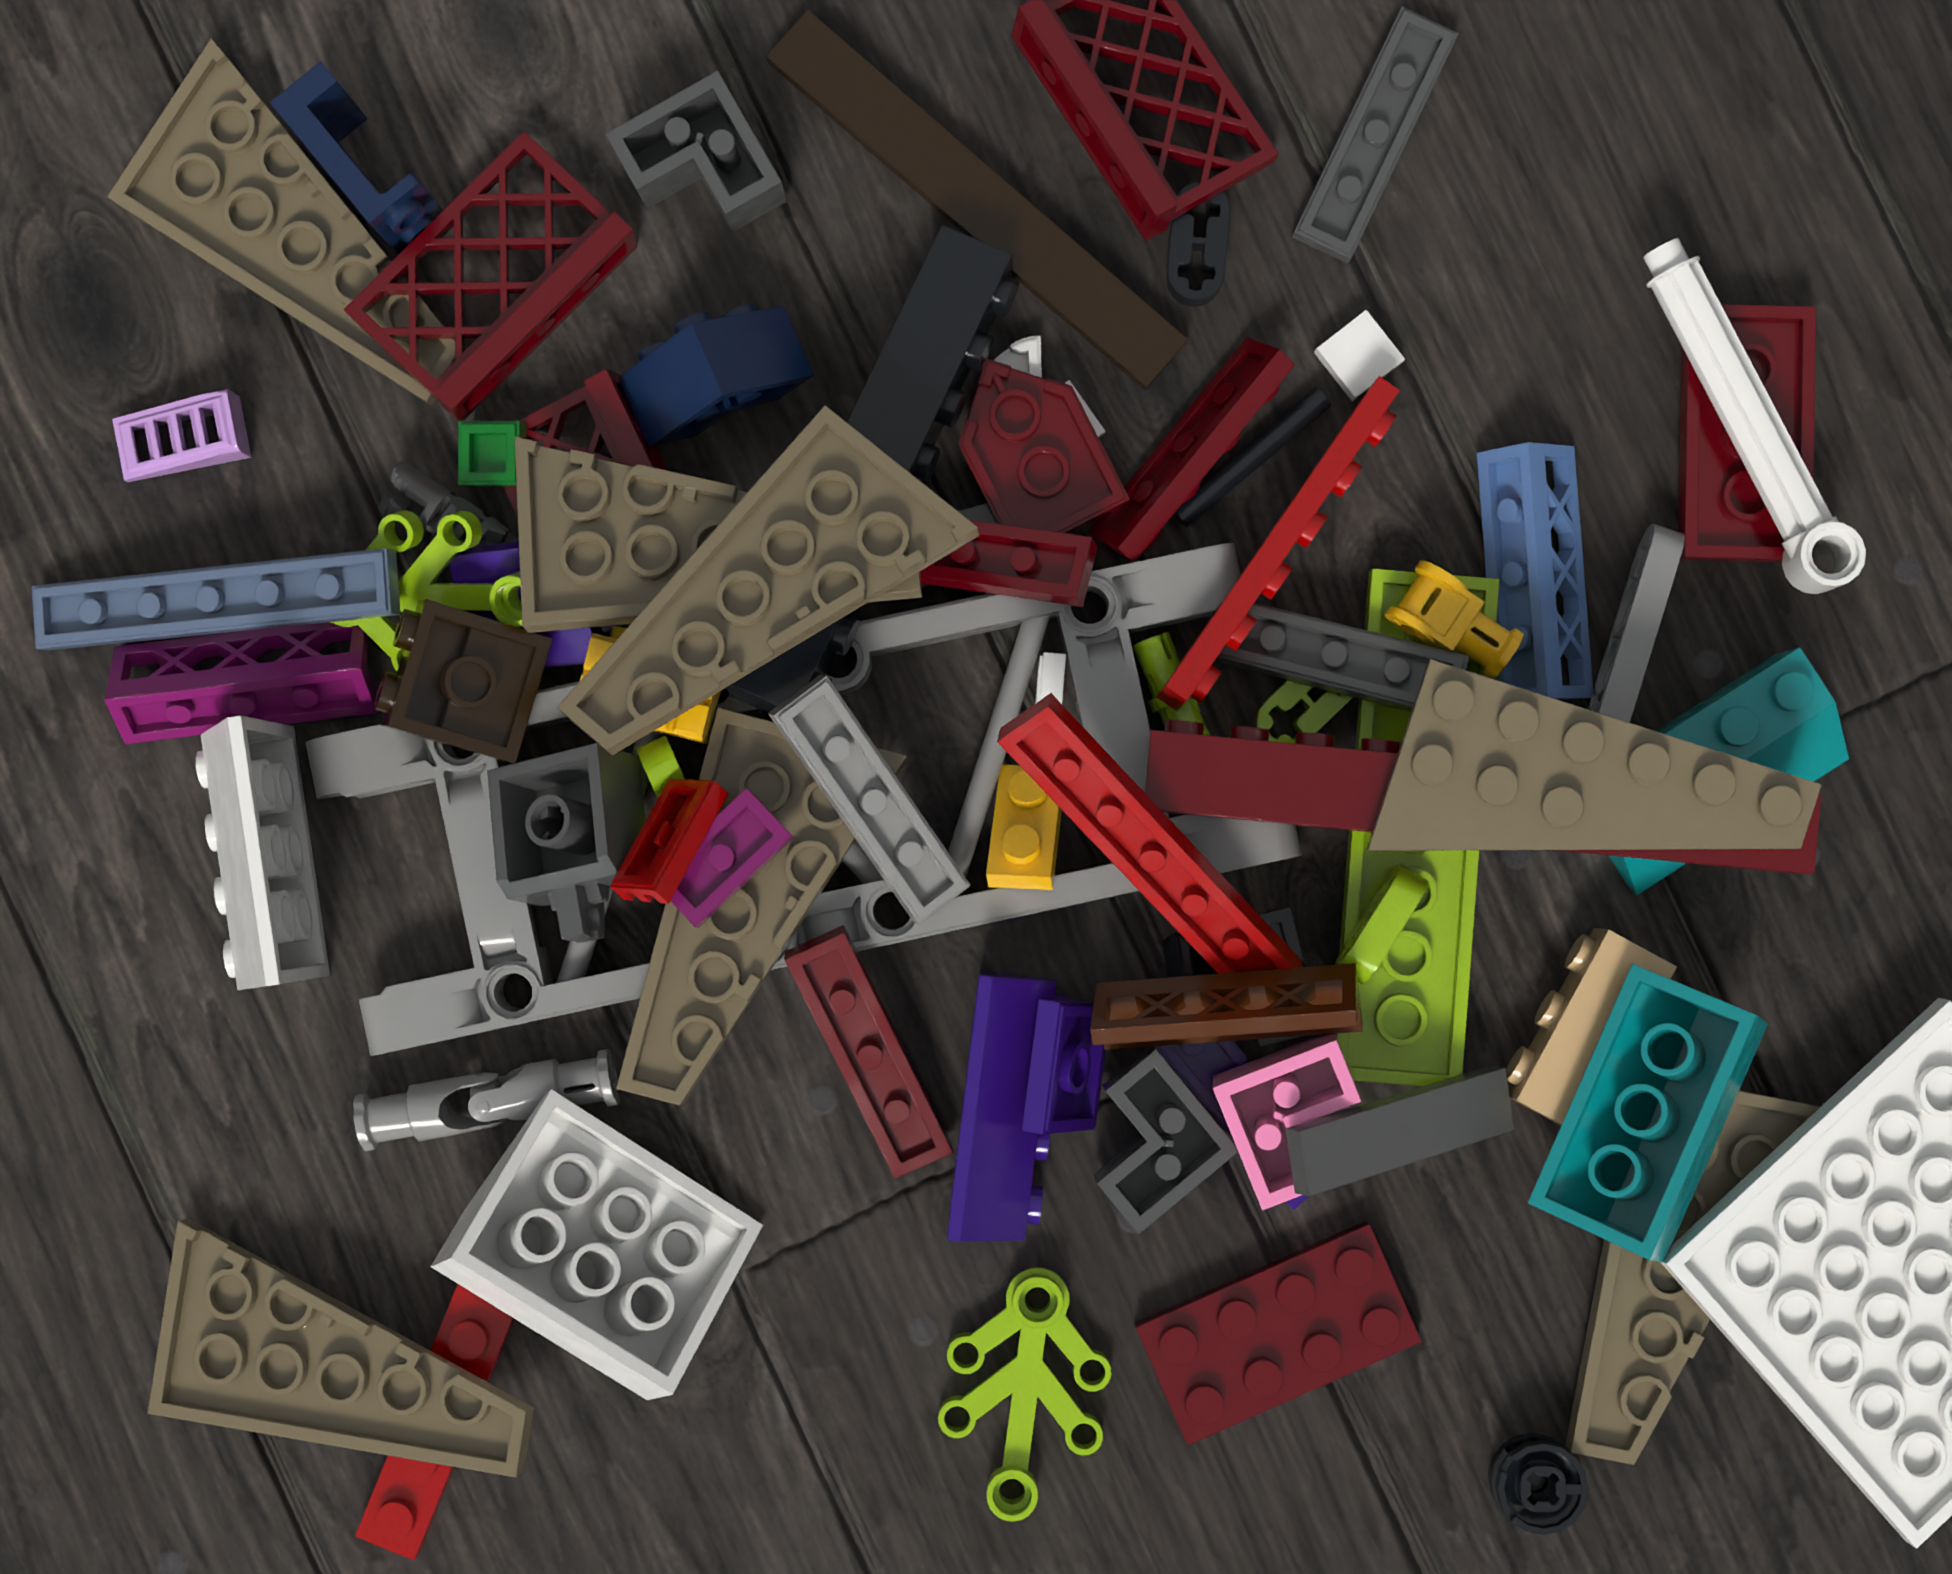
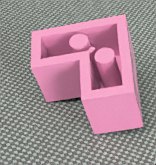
M1336 1034L1317 1035L1213 1076L1214 1093L1262 1210L1302 1196L1295 1193L1285 1128L1320 1118L1361 1102L1358 1088Z

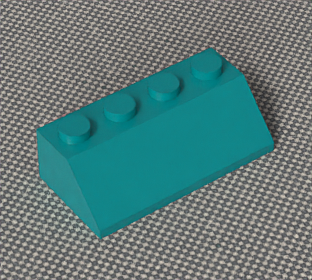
M1800 647L1776 653L1656 730L1678 739L1813 782L1849 760L1836 702ZM1609 856L1633 895L1640 894L1687 864Z
M1632 963L1528 1204L1645 1259L1663 1262L1667 1257L1768 1023L1751 1012Z

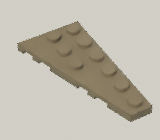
M211 38L107 197L115 204L432 406L436 399L344 311V308L392 262L391 259ZM403 276L397 283H409V282H408L407 279ZM384 295L367 314L381 328L409 327V295ZM418 295L419 327H445L420 295ZM394 339L409 354V339ZM419 339V364L437 379L455 361V339Z
M824 406L557 708L611 755H614L980 536L978 527L827 406Z
M515 437L523 628L528 633L631 624L747 492L738 490L734 485L640 464L634 467L597 459L595 454L573 449L570 452L540 446L537 441ZM921 571L870 602L922 598Z
M1430 659L1427 662L1366 851L1801 849L1822 784Z
M721 708L717 709L699 780H715L728 793L718 814L741 792L748 788L795 838L699 928L694 927L671 901L669 904H665L616 1089L676 1105H684L856 840L774 722ZM877 748L897 777L908 757Z
M1739 1090L1673 1243L1821 1106ZM1605 1239L1565 1447L1571 1453L1635 1465L1672 1398L1670 1391L1688 1358L1693 1359L1705 1337L1701 1335L1710 1318L1660 1262L1645 1259Z
M188 1218L177 1221L147 1414L515 1478L525 1473L534 1407Z

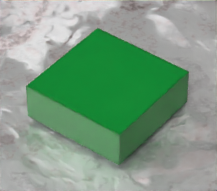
M458 421V485L465 487L517 486L515 437L527 439V423L522 421Z

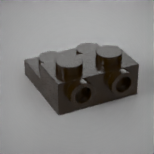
M428 599L418 601L415 612L408 609L403 610L396 628L393 646L404 649L397 674L385 672L377 691L374 709L385 712L381 726L516 764L553 639L536 633H528L526 630Z

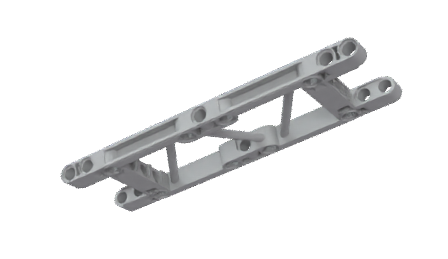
M1234 543L1218 544L1092 571L1087 592L1098 594L1106 605L1105 617L1095 624H1085L1076 619L1071 611V605L991 593L859 621L858 631L851 645V648L857 654L855 669L850 675L843 678L828 676L832 678V684L840 696L859 690L868 681L872 671V657L1020 625L948 849L949 855L965 878L967 877L1006 755V751L997 742L999 731L1002 726L1019 715L1049 619L1057 617L1064 653H1067L1073 677L1076 709L1081 717L1083 727L1145 792L1151 732L1129 634L1211 616L1225 600V597L1241 575ZM579 682L537 690L525 731L571 722L557 706ZM730 694L724 702L717 704L716 713L718 708L748 716L761 713L760 709L731 697ZM381 724L323 736L305 742L317 799L340 796H356L361 799L436 783L474 968L385 987L381 995L359 999L370 1056L635 1000L641 997L650 963L586 976L597 940L583 943L570 941L557 982L553 983L546 946H539L531 904L507 899L496 881L487 770L507 766V762L474 753L466 759H460L454 753L451 745L381 726ZM653 731L634 743L631 754L639 756L636 750L637 747L664 736V734ZM640 760L644 797L649 778ZM1182 815L1169 818L1219 873L1302 855L1296 825L1196 815ZM855 840L842 861L863 884L821 893L771 970L788 967L784 960L785 951L842 925L845 926L856 951H862L1139 890L1110 861V864L1055 875L1053 890L993 888L966 895H961L960 893L919 925L910 918L903 927L890 929L878 921L875 915V906L877 900L883 894L892 892V890L857 840ZM609 891V900L604 902L605 914L613 891ZM514 973L524 976L532 987V998L524 1009L511 1006L504 996L503 987L506 979Z

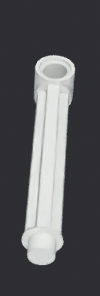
M1679 238L1662 244L1643 257L1653 276V279L1646 286L1647 288H1652L1784 540L1781 544L1785 549L1782 559L1785 577L1793 587L1810 594H1820L1849 583L1859 575L1865 564L1866 549L1863 539L1855 529L1840 523L1836 516L1832 517L1700 266V256L1689 259ZM1815 543L1823 544L1832 551L1835 565L1831 574L1822 572L1814 564L1812 549Z

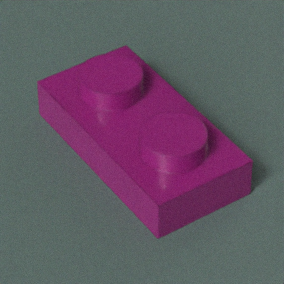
M746 788L716 816L671 902L694 927L699 928L795 837Z

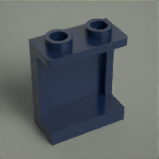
M321 61L269 102L369 224L398 254L443 211L413 173L408 174L386 193L381 194L339 144L343 138L366 121L367 117Z

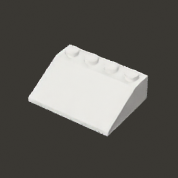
M241 715L227 717L201 734L203 750L196 753L197 776L201 786L204 789L208 788L212 813L207 814L205 817L206 839L210 849L218 853L221 874L214 881V897L220 914L227 915L230 940H226L223 945L225 969L230 978H236L237 990L330 976L294 726Z
M550 1089L546 1092L463 1211L432 1263L431 1268L642 1398L651 1400L673 1395L763 1225Z

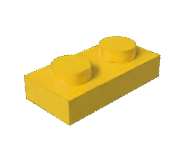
M1002 765L999 774L986 870L988 886L993 888L1053 890L1062 809L1020 765Z

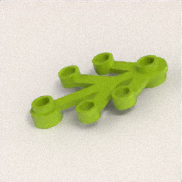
M401 510L385 516L379 523L377 537L366 550L388 548L396 550L397 553L417 546L424 535V528L420 518L408 510ZM457 511L444 516L439 521L435 538L398 581L400 611L403 612L404 609L415 612L418 601L428 599L460 610L492 611L501 623L522 627V606L518 597V588L521 586L520 571L504 576L495 583H433L458 553L475 547L482 538V525L479 519L469 511ZM396 521L401 522L407 530L406 541H402L396 535ZM455 521L461 523L466 530L464 542L458 540L454 535L453 524ZM387 616L331 622L342 627L358 625L391 657L392 665L398 671L404 649L393 646L397 627Z
M1030 1267L1016 1274L1010 1281L1006 1291L1007 1306L974 1332L958 1333L949 1341L946 1355L949 1366L959 1374L968 1375L981 1368L985 1354L1020 1330L1017 1356L965 1396L955 1395L945 1399L938 1411V1424L942 1432L951 1438H963L973 1431L976 1420L1012 1393L1002 1467L997 1468L991 1474L986 1487L987 1503L990 1510L998 1518L1010 1522L1020 1521L1028 1517L1035 1509L1038 1501L1037 1483L1033 1474L1028 1471L1038 1397L1064 1430L1066 1444L1073 1453L1081 1456L1091 1455L1100 1448L1103 1442V1431L1099 1420L1092 1414L1081 1411L1044 1362L1043 1353L1046 1333L1073 1364L1074 1379L1077 1385L1085 1391L1096 1392L1105 1388L1112 1376L1111 1365L1104 1353L1090 1348L1066 1316L1070 1302L1068 1288L1064 1280L1056 1272L1045 1267ZM1040 1287L1049 1293L1050 1299L1045 1307L1033 1309L1027 1305L1025 1296L1032 1288ZM971 1343L977 1348L978 1356L972 1363L962 1364L955 1359L953 1352L959 1344ZM1088 1360L1099 1361L1104 1366L1103 1375L1095 1381L1084 1379L1080 1375V1368L1083 1363ZM959 1406L966 1409L970 1416L968 1422L962 1427L949 1425L945 1419V1414L950 1408ZM1088 1424L1095 1429V1437L1090 1443L1079 1444L1072 1439V1431L1077 1425ZM1008 1479H1016L1023 1484L1024 1491L1016 1499H1007L999 1490L1001 1484Z

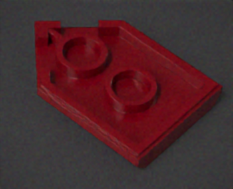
M986 358L958 446L998 524L1068 534L1130 501L1071 385L1049 378L1043 379Z

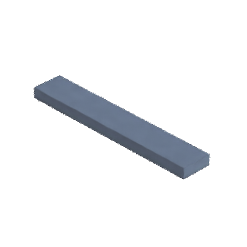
M388 548L32 586L35 646L39 650H58L401 615L396 550Z

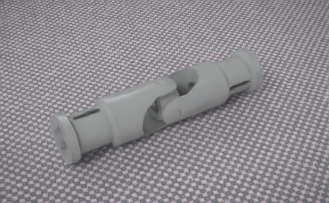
M610 1049L599 1050L595 1058L559 1064L556 1058L524 1064L503 1076H498V1073L482 1072L413 1084L408 1087V1091L405 1093L371 1098L368 1093L355 1096L353 1101L355 1130L358 1141L366 1152L377 1149L379 1142L412 1136L420 1142L493 1128L508 1119L528 1120L546 1092L550 1089L577 1106L602 1101L608 1107L615 1106L620 1101L619 1089H616L618 1084L617 1070ZM470 1087L468 1110L473 1118L458 1115L451 1107L448 1095L456 1090Z

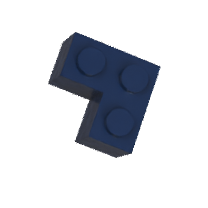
M750 303L736 307L719 318L711 319L708 312H700L682 319L673 326L675 332L673 337L656 342L640 350L637 353L639 362L618 377L648 447L695 437L731 411L776 402L810 379L814 374L784 306L757 310L755 304Z

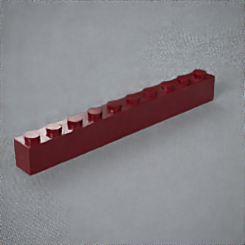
M1165 720L1164 731L1151 730L1145 793L1165 813L1372 833L1401 742L1362 738L1361 750L1334 748L1335 736L1328 734L1296 732L1295 744L1269 741V729L1230 726L1229 737L1203 735L1204 723ZM1822 794L1818 795L1801 849L1556 851L1794 874H1814Z

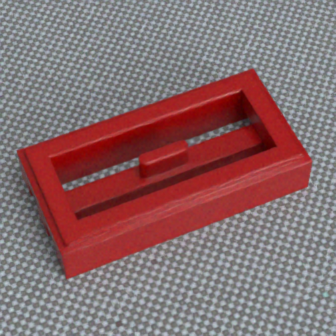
M669 779L615 875L610 888L623 900L633 901L636 896L642 902H651L654 897L659 903L669 904L728 793L715 780Z

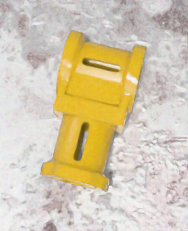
M1420 560L1415 568V572L1418 575L1399 605L1388 608L1385 617L1402 632L1423 644L1447 651L1456 649L1463 655L1469 656L1472 661L1483 667V676L1495 679L1518 649L1524 633L1517 628L1508 631L1481 613L1479 610L1485 602L1469 592L1468 588L1460 580L1444 569L1430 562ZM1431 594H1433L1432 598L1430 599V601L1421 613V609L1423 608Z

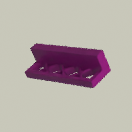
M326 622L115 646L104 701L124 744L197 736L227 717L240 715L286 725L377 713V710L374 709L377 690L367 665L370 637L358 625L342 627ZM351 640L350 652L329 655L318 653L332 642ZM284 648L288 651L273 662L258 663L255 661L268 650ZM219 656L224 658L223 661L212 669L200 671L191 669L205 658ZM154 664L162 666L148 677L129 679L131 667Z

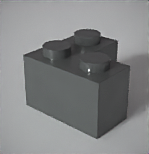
M718 70L605 134L646 209L702 178L733 233L787 202L780 178Z
M1154 1047L1145 1048L1102 1084L1108 1095L1141 1135L1093 1174L1098 1186L1138 1234L1238 1152L1234 1143Z

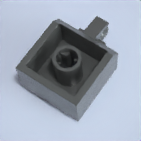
M594 743L487 770L496 881L506 898L542 907L551 905L552 911H557L561 939L583 943L605 938L604 902L609 900V891H613L610 888L612 881L646 821L639 756L624 751L611 755L600 744Z

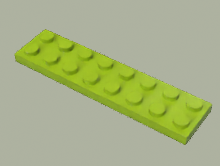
M1371 569L1368 572L1364 630L1423 644L1402 632L1385 617V613L1390 606L1397 607L1417 578L1416 572ZM1453 575L1468 588L1469 592L1485 602L1479 611L1496 622L1500 579ZM1431 594V596L1429 597V599L1427 600V602L1425 603V605H1424L1423 608L1421 609V613H1422V611L1424 610V608L1426 607V605L1428 604V602L1430 601V599L1432 598L1433 594ZM1454 649L1453 651H1451V652H1455V653L1462 654V653H1460L1459 651H1457L1456 649ZM1470 659L1468 671L1482 675L1483 667ZM1359 699L1355 750H1361L1362 738L1401 742L1411 712ZM1349 830L1340 951L1378 890L1398 864H1403L1429 882L1423 897L1377 970L1366 983L1361 984L1358 982L1363 1032L1335 1033L1354 1081L1424 1086L1463 1074L1479 850L1366 851L1371 832Z

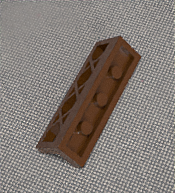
M1356 963L1096 983L1090 1026L1093 1045H1104V1050L1363 1032Z

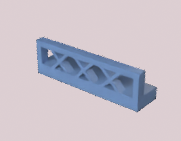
M1526 442L1478 452L1477 465L1486 578L1500 579L1496 623L1508 631L1517 628L1524 633L1518 649L1494 680L1557 700L1591 698L1593 678L1574 446ZM1545 461H1552L1553 491L1547 484ZM1552 527L1558 534L1559 551L1557 554L1552 548L1551 543ZM1557 591L1563 597L1564 614L1562 617L1557 612L1556 607ZM1562 654L1568 660L1570 685L1562 684L1560 659Z

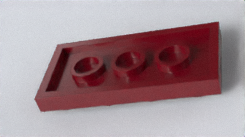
M1721 304L1814 481L1816 307ZM1681 346L1678 532L1684 534L1685 541L1680 560L1782 563L1785 549L1781 543L1784 540Z
M1367 1221L1134 1323L1187 1446L1422 1342L1373 1230Z

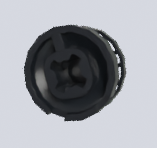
M1533 1432L1516 1435L1503 1443L1491 1459L1488 1473L1491 1494L1511 1522L1526 1532L1541 1535L1561 1532L1576 1522L1584 1510L1589 1491L1586 1473L1576 1457L1564 1445L1552 1437ZM1530 1438H1537V1441L1530 1442ZM1519 1440H1524L1518 1447L1513 1445ZM1508 1447L1512 1449L1509 1453L1505 1450Z

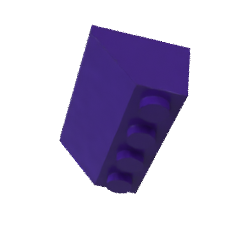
M979 970L948 1220L947 1240L1024 1241L1027 1223L1039 1225L1043 1186L1032 1185L1035 1160L1047 1161L1050 1134L1022 1131L1038 1001L1039 999L1067 1000V995L1055 994V979Z

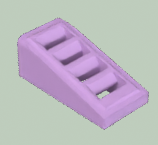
M229 389L193 396L112 419L123 478L126 482L252 458L240 396ZM214 415L219 441L210 444L205 417ZM191 420L196 448L189 450L186 448L181 422ZM168 424L173 454L164 456L158 426ZM145 429L151 460L139 463L133 431Z

